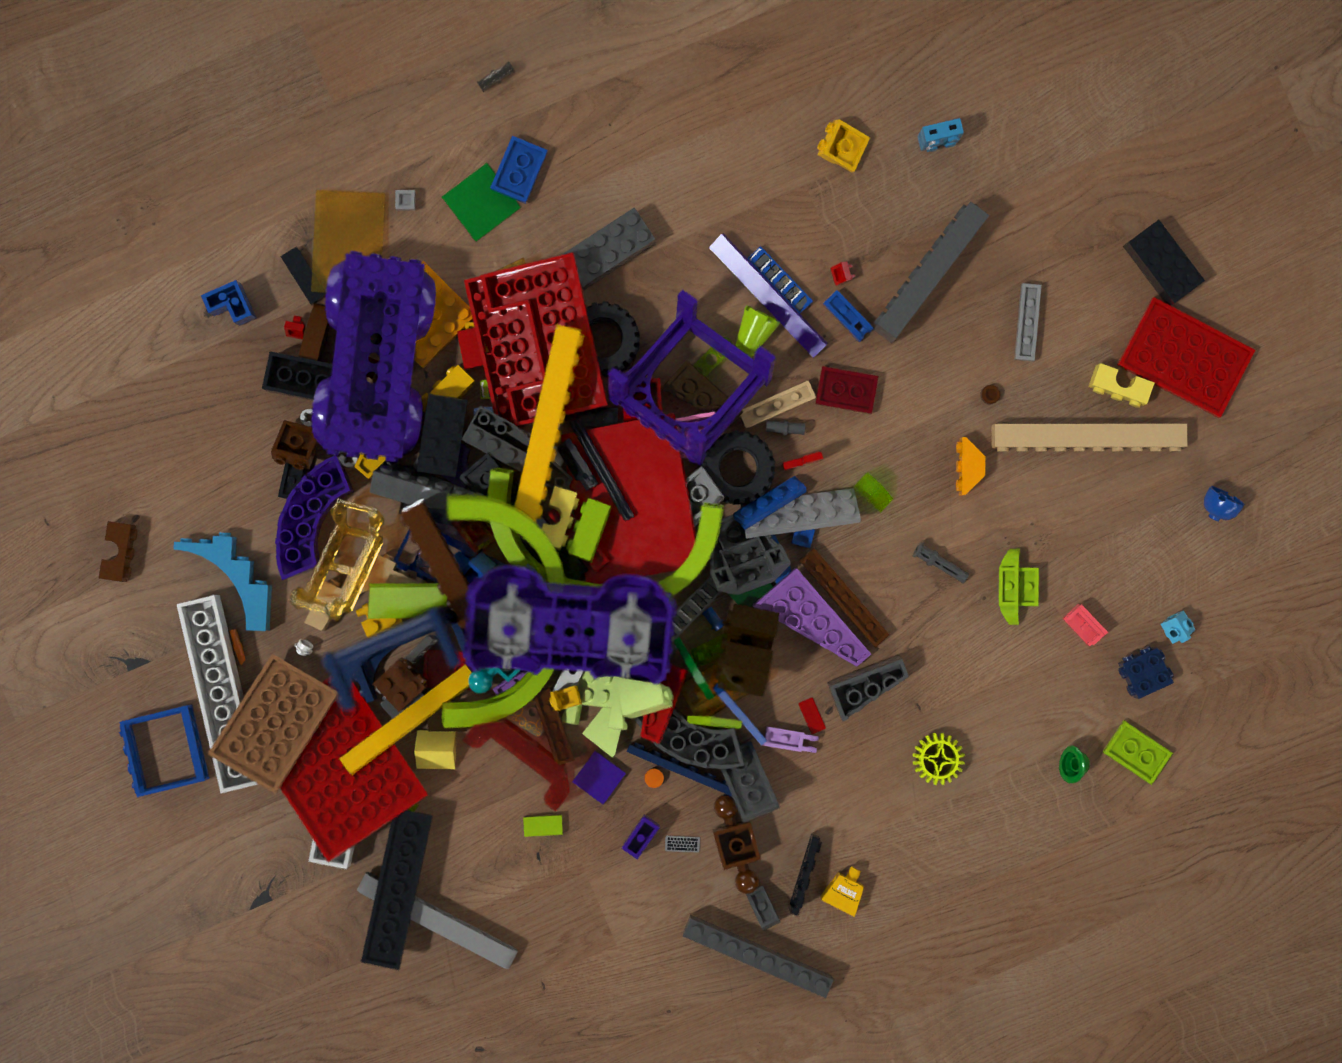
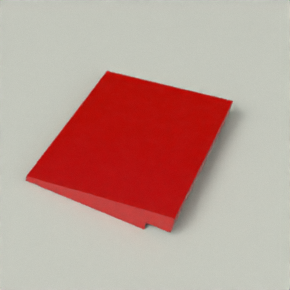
M573 252L464 280L495 414L515 424L517 427L534 423L556 325L580 330V335H583L581 347L577 346L575 353L579 355L577 365L572 366L571 373H574L572 386L568 385L566 391L570 393L567 405L563 404L562 411H565V415L608 405Z
M675 413L665 414L666 416L676 420ZM640 420L586 430L634 514L632 519L625 521L576 434L573 432L561 435L562 443L570 438L573 444L576 445L579 454L586 461L589 470L598 482L594 488L586 491L579 480L576 481L566 465L567 473L573 478L569 485L570 491L576 492V498L579 499L577 508L574 510L575 518L580 521L582 513H580L581 507L584 502L587 503L588 498L611 506V512L598 547L610 562L594 573L585 560H582L588 568V571L585 573L586 582L604 584L610 578L619 575L649 576L676 571L689 557L696 542L681 450H675L669 441L660 439L654 430L650 427H644Z

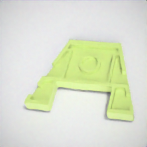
M583 671L577 684L582 704L565 709L561 718L562 723L579 725L582 705L611 708L608 727L627 730V723L624 716H622L616 678L622 677L594 679L590 671Z

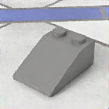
M702 466L686 479L694 527L700 523L704 502L719 504L725 498Z

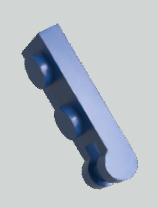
M838 290L823 303L858 342L864 339L863 336L867 332L870 333L874 329ZM858 322L862 325L859 330L854 327Z

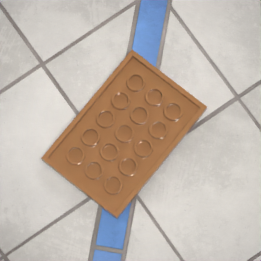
M272 654L209 750L208 755L276 794L339 694L336 690Z

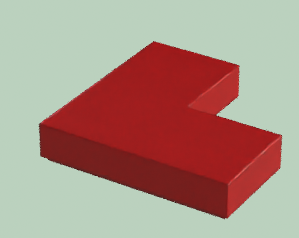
M822 452L812 453L798 459L783 462V471L819 462L823 459Z

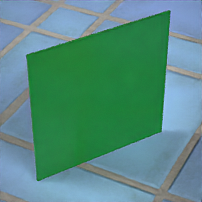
M487 163L442 196V199L475 242L521 208L515 199L490 189L496 174Z

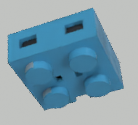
M958 118L922 127L917 136L921 151L927 150V152L937 150L938 146L949 148L957 145L956 143L964 134L961 119Z

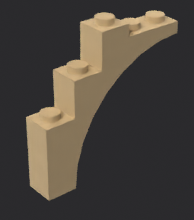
M386 553L384 556L378 555L370 574H367L368 570L358 566L357 569H350L343 587H340L341 583L333 579L330 582L324 581L304 623L325 631L333 617L344 605L355 597L369 591V584L427 583V581L418 576L416 579L409 577L410 573L400 568L396 571L399 563L395 562V557Z

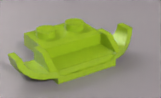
M1012 548L1006 553L999 567V607L1009 625H1019V606H1039V568H1020V549Z

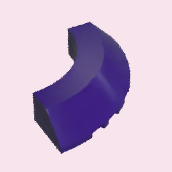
M337 455L324 460L316 465L308 474L304 475L286 499L278 519L277 536L275 538L276 560L282 580L322 566L318 551V540L322 523L330 509L338 501L354 492L348 474Z

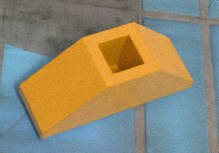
M967 437L960 438L959 442L956 443V452L959 453V461L956 462V472H959V480H956V491H959V496L966 495L985 476V456Z

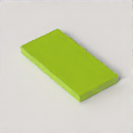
M439 583L369 584L368 619L418 618L427 614L428 610L447 606V597L445 594L442 595L437 586Z

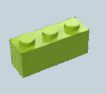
M589 498L587 503H583L580 510L582 517L580 521H576L573 529L576 533L573 539L570 538L567 545L569 555L592 563L611 512V506Z

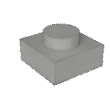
M395 190L396 211L416 210L415 190Z

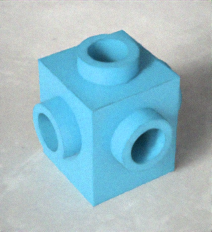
M1184 610L1169 616L1161 623L1165 635L1172 644L1178 641L1181 643L1186 642L1195 631L1193 622L1187 617Z

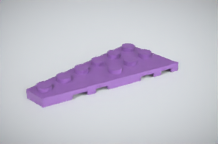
M797 568L793 569L752 605L758 609L780 613L778 621L856 667L871 655Z

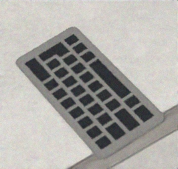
M665 837V851L698 853L700 850V837Z

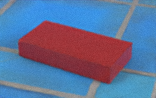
M475 328L457 331L464 369L483 366Z

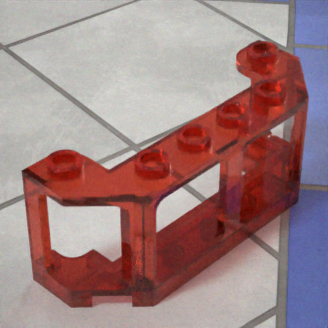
M507 718L489 723L474 724L462 741L472 748H480L486 741L492 738L551 783L544 795V801L548 807L556 812L570 792L567 764L559 765L556 763L553 754L511 721L507 720Z

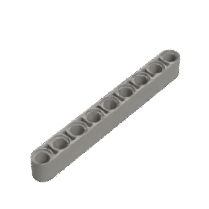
M366 872L357 891L374 900L379 877ZM415 897L411 916L412 921L505 969L510 968L518 953L516 948L421 898Z

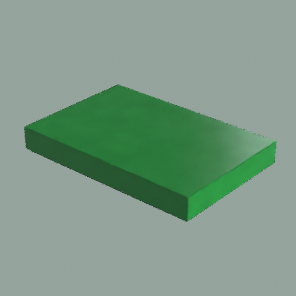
M680 637L674 639L675 646L707 700H711L715 696Z

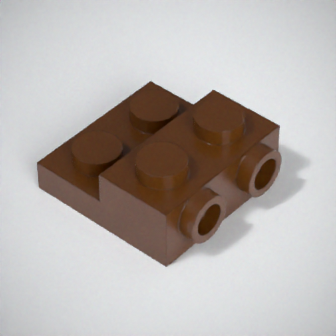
M284 420L271 449L272 459L279 465L289 463L298 470L309 469L318 443L314 438L312 427Z
M403 657L398 659L373 683L398 712L428 686L426 678L421 673H417L413 669V664Z

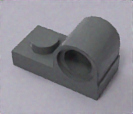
M763 885L758 887L755 892L746 894L763 931L781 923Z

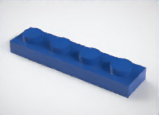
M793 476L733 513L734 519L746 530L806 493V486L796 476Z

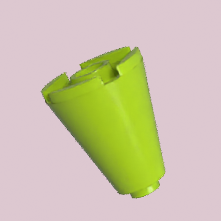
M746 305L735 346L753 358L755 351L760 346L762 347L777 329L780 321Z

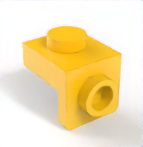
M577 685L550 692V704L555 711L582 704Z

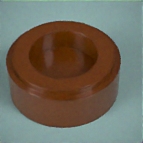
M987 385L981 390L980 396L984 403L994 404L1000 399L1001 393L995 385Z

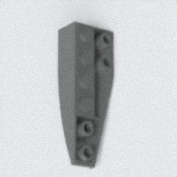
M480 406L462 440L522 472L530 438L515 424ZM550 461L551 476L549 481H545V485L551 489H554L556 486L567 490L573 478L555 461Z
M385 461L373 471L369 492L411 505L423 499L428 508L447 509L448 495L484 496L431 474L416 471L417 468L414 466H403L398 462Z

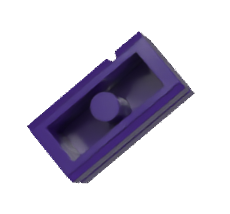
M644 814L622 845V849L638 860L642 851L645 850L660 828V825Z

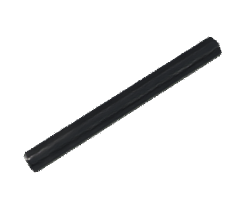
M579 418L572 420L570 426L622 518L625 521L634 517L633 512Z

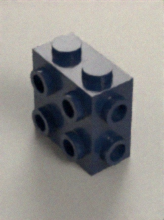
M1144 647L1139 650V654L1135 656L1129 654L1122 658L1123 661L1118 663L1120 667L1118 669L1122 679L1126 680L1128 684L1126 689L1131 697L1140 699L1174 683L1172 680L1174 677L1169 667H1166L1164 660H1166L1162 650H1158V648Z

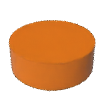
M657 768L649 769L645 774V783L651 788L659 787L664 780L662 771Z

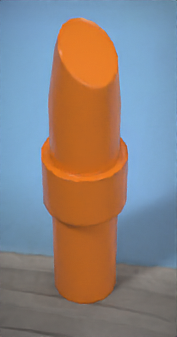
M237 629L229 631L233 642L232 646L236 652L239 664L242 665L246 660L243 645L240 642Z

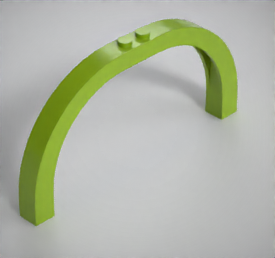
M495 467L490 471L488 497L511 505L514 470ZM704 502L701 510L698 535L692 552L680 568L665 579L657 582L665 592H671L673 596L691 583L705 566L719 537L724 505ZM490 521L495 539L509 563L526 567L527 564L531 565L546 583L544 566L529 553L518 533L503 524ZM564 577L565 584L602 587L601 584Z
M478 495L447 496V515L449 519L488 520L515 530L527 539L538 552L544 566L546 583L565 584L563 569L555 548L544 531L527 514L506 502ZM553 624L545 625L546 633L552 634L555 632L556 628ZM543 668L538 675L527 672L515 685L488 699L473 702L442 703V723L444 728L489 724L513 714L539 693L549 680L554 669Z

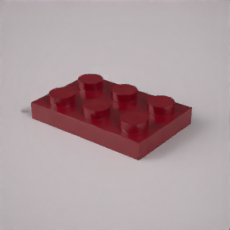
M822 366L815 405L872 414L879 376Z

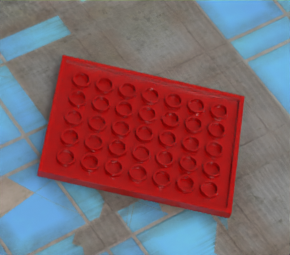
M330 676L322 683L333 689L330 683V678L332 677ZM352 683V695L357 707L345 711L344 708L340 707L338 697L336 698L280 787L328 863L428 796L395 744L353 775L348 772L340 761L342 756L383 727L363 696L360 695L354 683Z

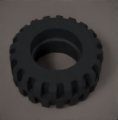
M606 301L598 304L594 302L591 303V306H586L590 327L599 322H608L615 325L621 333V345L616 353L609 357L597 356L601 376L609 377V372L613 367L621 372L629 368V365L636 359L640 347L639 329L635 319L625 308L622 309L618 304H609Z
M732 431L722 434L707 450L705 460L702 462V467L725 496L722 502L733 505L748 504L765 494L774 479L776 466L773 458L774 455L772 450L769 449L768 444L765 441L763 442L756 434L753 435L747 431ZM734 450H742L749 453L756 462L754 478L743 486L731 485L721 475L720 464L727 453Z

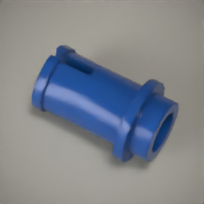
M712 606L702 613L712 626V630L714 629L717 632L725 626L724 620L719 618Z

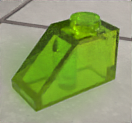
M868 472L852 487L880 513L893 500L887 490Z
M724 633L690 650L697 667L719 658L720 652H724V649L721 648L722 638L726 637L727 634Z

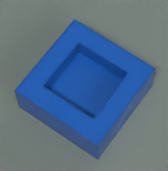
M815 530L794 532L791 544L810 548Z

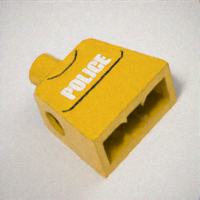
M851 866L847 875L838 872L821 894V900L855 917L864 886L857 882L861 871Z

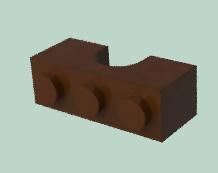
M108 521L105 540L112 541L118 546V555L112 560H101L99 579L127 582V579L130 578V561L133 559L135 552L133 542L137 539L138 534L136 525Z

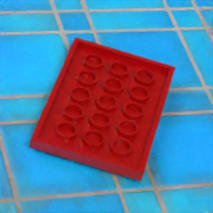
M1153 297L1117 366L1140 378L1152 381L1154 385L1217 418H1221L1255 349Z

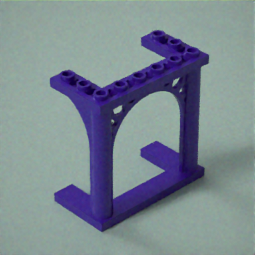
M682 290L677 298L676 320L639 362L623 374L614 367L609 372V399L613 404L622 406L631 417L635 416L644 427H650L654 430L660 439L669 441L675 450H681L685 453L691 462H697L701 465L705 460L707 450L763 385L767 387L771 382L776 357L760 346L755 351L753 360L696 318L698 300ZM688 331H691L749 374L714 415L698 422H681L666 416L658 409L650 392V382L655 369ZM642 382L645 383V388L641 387ZM644 393L647 397L642 401H637L633 398V395ZM649 404L651 406V409L648 410L647 407L643 405ZM675 426H678V427L681 428L680 433L678 432L677 429H674ZM699 426L704 427L701 432L698 429ZM687 428H689L687 431V435L685 437L684 432Z

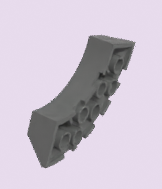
M676 706L673 709L661 743L653 742L662 751L687 764L719 769L744 766L736 728L688 724L687 717ZM643 716L634 718L642 729Z

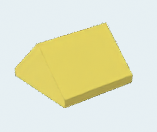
M417 730L414 750L416 768L455 769L456 731Z

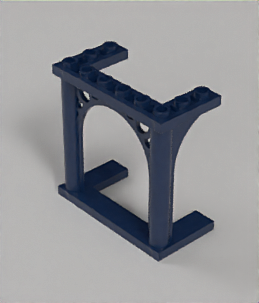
M448 606L428 610V613L380 634L344 649L323 654L324 659L322 663L326 671L329 670L332 677L330 678V683L333 689H337L340 707L344 708L345 711L357 707L352 695L353 679L355 682H359L361 687L359 690L360 695L363 696L367 703L378 699L373 683L376 670L382 659L391 650L436 631L450 668L461 664L446 628L452 626L461 650L464 652L465 640H467L464 639L465 629L459 627L455 611L451 612Z

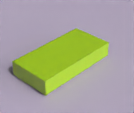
M562 815L523 817L524 837L563 835Z

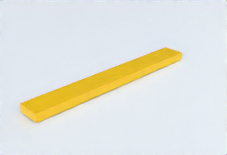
M466 664L342 756L340 761L351 775L356 773L440 710L442 703H449L468 689V678L472 672Z

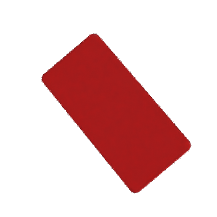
M812 697L798 703L812 735L826 729Z

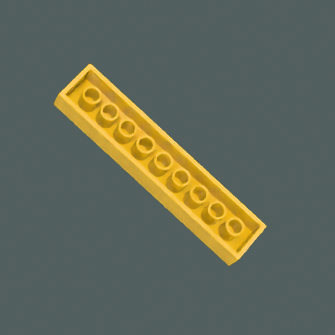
M556 325L514 507L527 514L535 522L536 519L541 518L543 508L540 502L545 500L547 487L544 485L545 481L550 480L552 470L549 468L550 461L554 462L556 449H553L554 442H559L561 432L558 430L559 423L563 424L565 411H562L563 404L567 405L570 395L566 391L568 385L572 386L574 373H571L572 366L577 365L579 357L575 353L577 346L581 347L583 340L580 330Z

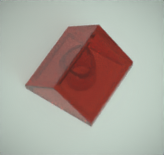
M454 519L451 522L476 556L496 542L491 525L487 520Z

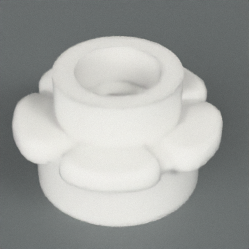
M300 639L298 643H295L298 654L306 656L313 652V644L311 642Z

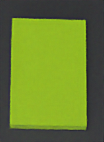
M1124 720L1103 750L1104 754L1150 785L1154 783L1173 754Z

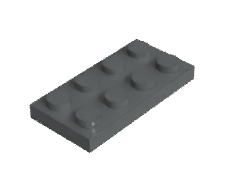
M751 741L740 745L744 766L721 769L743 823L780 808Z

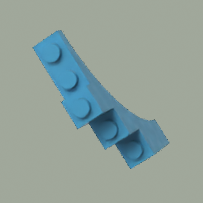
M219 532V536H213L212 544L211 540L199 539V543H192V539L180 538V542H174V550L188 551L202 556L216 564L227 574L242 599L246 615V630L270 631L272 585H266L267 581L255 580V584H253L254 561H249V557L237 556V560H235L237 537H231V533Z

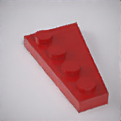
M670 664V673H666V679L662 680L659 684L670 688L673 695V706L643 715L640 737L658 744L661 743L687 676V670Z

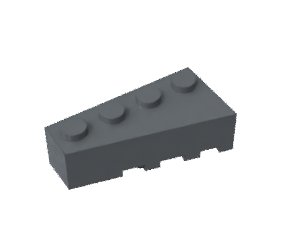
M898 655L829 681L827 684L839 716L844 722L848 717L862 710L871 701H875L880 695L904 681L909 675L903 659Z

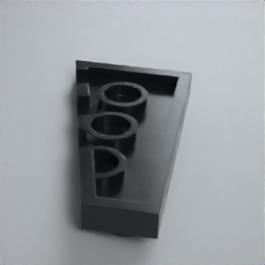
M814 834L810 835L788 907L790 913L795 916H799L800 909H802L805 899L804 894L810 884L809 876L816 864L814 858L816 853H819L822 844L819 841V836Z

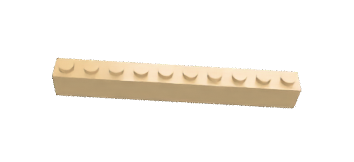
M1187 424L992 425V448H997V452H1009V448H1016V452H1028V448H1035V452H1047V448H1055V452H1066V448H1074V452H1085V448H1093V452H1104L1105 448H1112V452H1123L1124 448H1131V452H1142L1143 448H1150V452H1161L1162 448H1169V452H1179L1181 448L1187 447Z

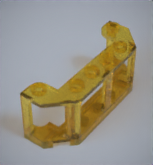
M337 498L330 512L336 526L330 533L329 541L322 550L321 558L314 567L313 575L310 581L307 582L306 589L297 587L291 592L289 600L296 609L300 610L304 607L322 612L333 620H339L341 618L340 614L343 612L349 613L352 611L383 544V536L379 535V528L381 525H384V517L378 509ZM347 507L368 512V531L347 525ZM346 535L366 540L354 568L333 562ZM329 571L349 575L350 577L340 598L335 597L332 603L316 598Z

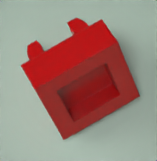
M847 261L830 268L835 286L842 285L855 277V274L851 275L849 270L853 266L848 264Z
M294 315L293 322H285L284 330L286 336L303 340L306 329L301 316Z

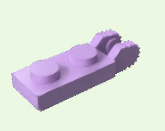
M766 726L764 737L767 739V742L763 746L798 752H817V748L813 746L802 745L803 739L818 741L819 736Z

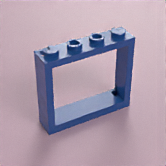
M192 704L120 722L121 732L119 734L124 739L123 751L128 757L129 763L127 768L129 774H132V788H134L137 797L210 779ZM181 713L196 776L147 788L132 725Z

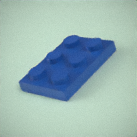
M512 136L490 189L526 204L548 150Z

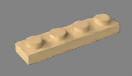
M808 380L742 409L744 412L740 417L745 428L748 429L814 400L816 396Z

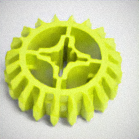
M933 733L932 740L928 735L925 736L926 743L923 740H919V743L923 745L921 748L915 746V749L919 751V754H912L913 757L918 758V760L913 761L914 765H919L915 768V771H922L919 775L920 778H924L927 775L925 780L927 783L932 778L934 785H937L938 779L941 785H944L945 778L951 783L952 779L950 776L953 775V777L958 778L955 771L962 772L963 769L958 767V765H964L965 762L959 760V758L964 757L965 754L958 753L962 750V746L955 747L958 743L956 739L950 743L952 736L948 735L944 740V733H940L939 738L936 733ZM938 743L933 753L925 754L930 746ZM944 744L948 745L952 750L953 758L945 756ZM939 754H941L940 756L945 760H940L938 764H936L937 761H935L932 758L938 757ZM924 760L933 763V774L926 769ZM945 764H952L948 771L939 774Z

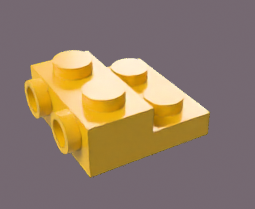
M840 119L833 120V122H829L826 126L825 132L827 135L825 139L819 142L817 146L819 152L817 155L832 164L836 163L850 172H855L870 137Z

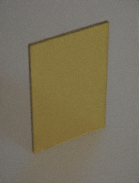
M316 190L311 292L326 293L332 267L344 261L346 253L350 254V251L361 252L362 256L370 257V254H378L383 257L385 193Z

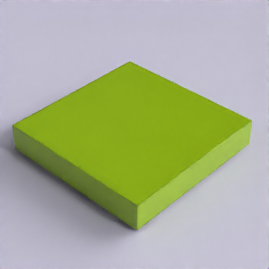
M705 716L687 717L688 724L740 729L742 721Z

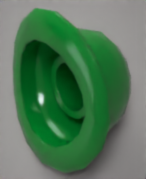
M1068 746L1063 751L1059 761L1060 775L1069 784L1080 781L1090 767L1087 755L1075 746Z

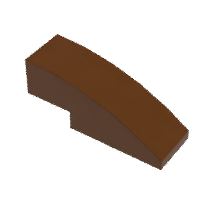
M313 305L304 332L299 357L321 362L323 347L326 345L330 327L326 316V306Z

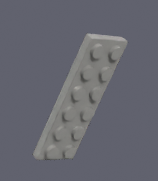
M854 488L801 495L746 529L745 536L746 538L861 523ZM740 504V508H743L748 504Z

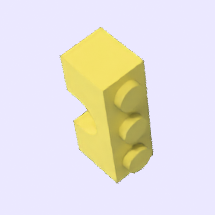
M1101 363L1096 365L1088 386L1093 388V392L1101 395L1107 393L1114 400L1122 401L1123 399L1129 401V405L1138 408L1147 405L1154 382L1136 376L1131 379L1130 385L1127 388H1123L1116 381L1118 369Z
M555 486L548 507L559 512L560 522L556 525L543 523L541 529L556 550H560L561 546L565 547L568 536L565 535L567 528H571L574 517L570 515L572 509L576 510L579 499L576 498V492Z

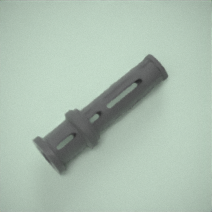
M922 541L918 544L912 555L925 561L928 566L934 565L962 584L969 576L968 572L939 556L938 551H933L924 546Z

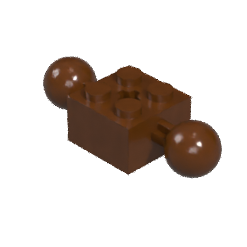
M724 794L715 800L714 811L718 817L724 819L725 826L712 829L723 870L737 867L738 874L735 877L737 890L743 894H751L759 886V877L753 870L749 869L748 863L761 860L750 820L744 823L743 821L736 823L737 806L732 796ZM735 840L742 842L737 849L735 846H731Z

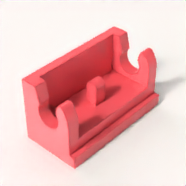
M1077 604L1062 618L1089 647L1095 645L1108 633L1082 604Z

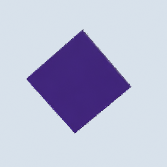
M595 750L572 782L601 804H604L626 773Z

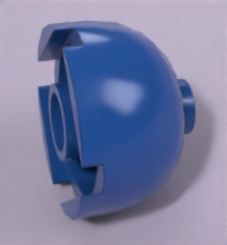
M1215 486L1209 487L1204 497V507L1210 513L1209 517L1218 522L1220 519H1234L1245 505L1237 497H1231L1228 495V492Z

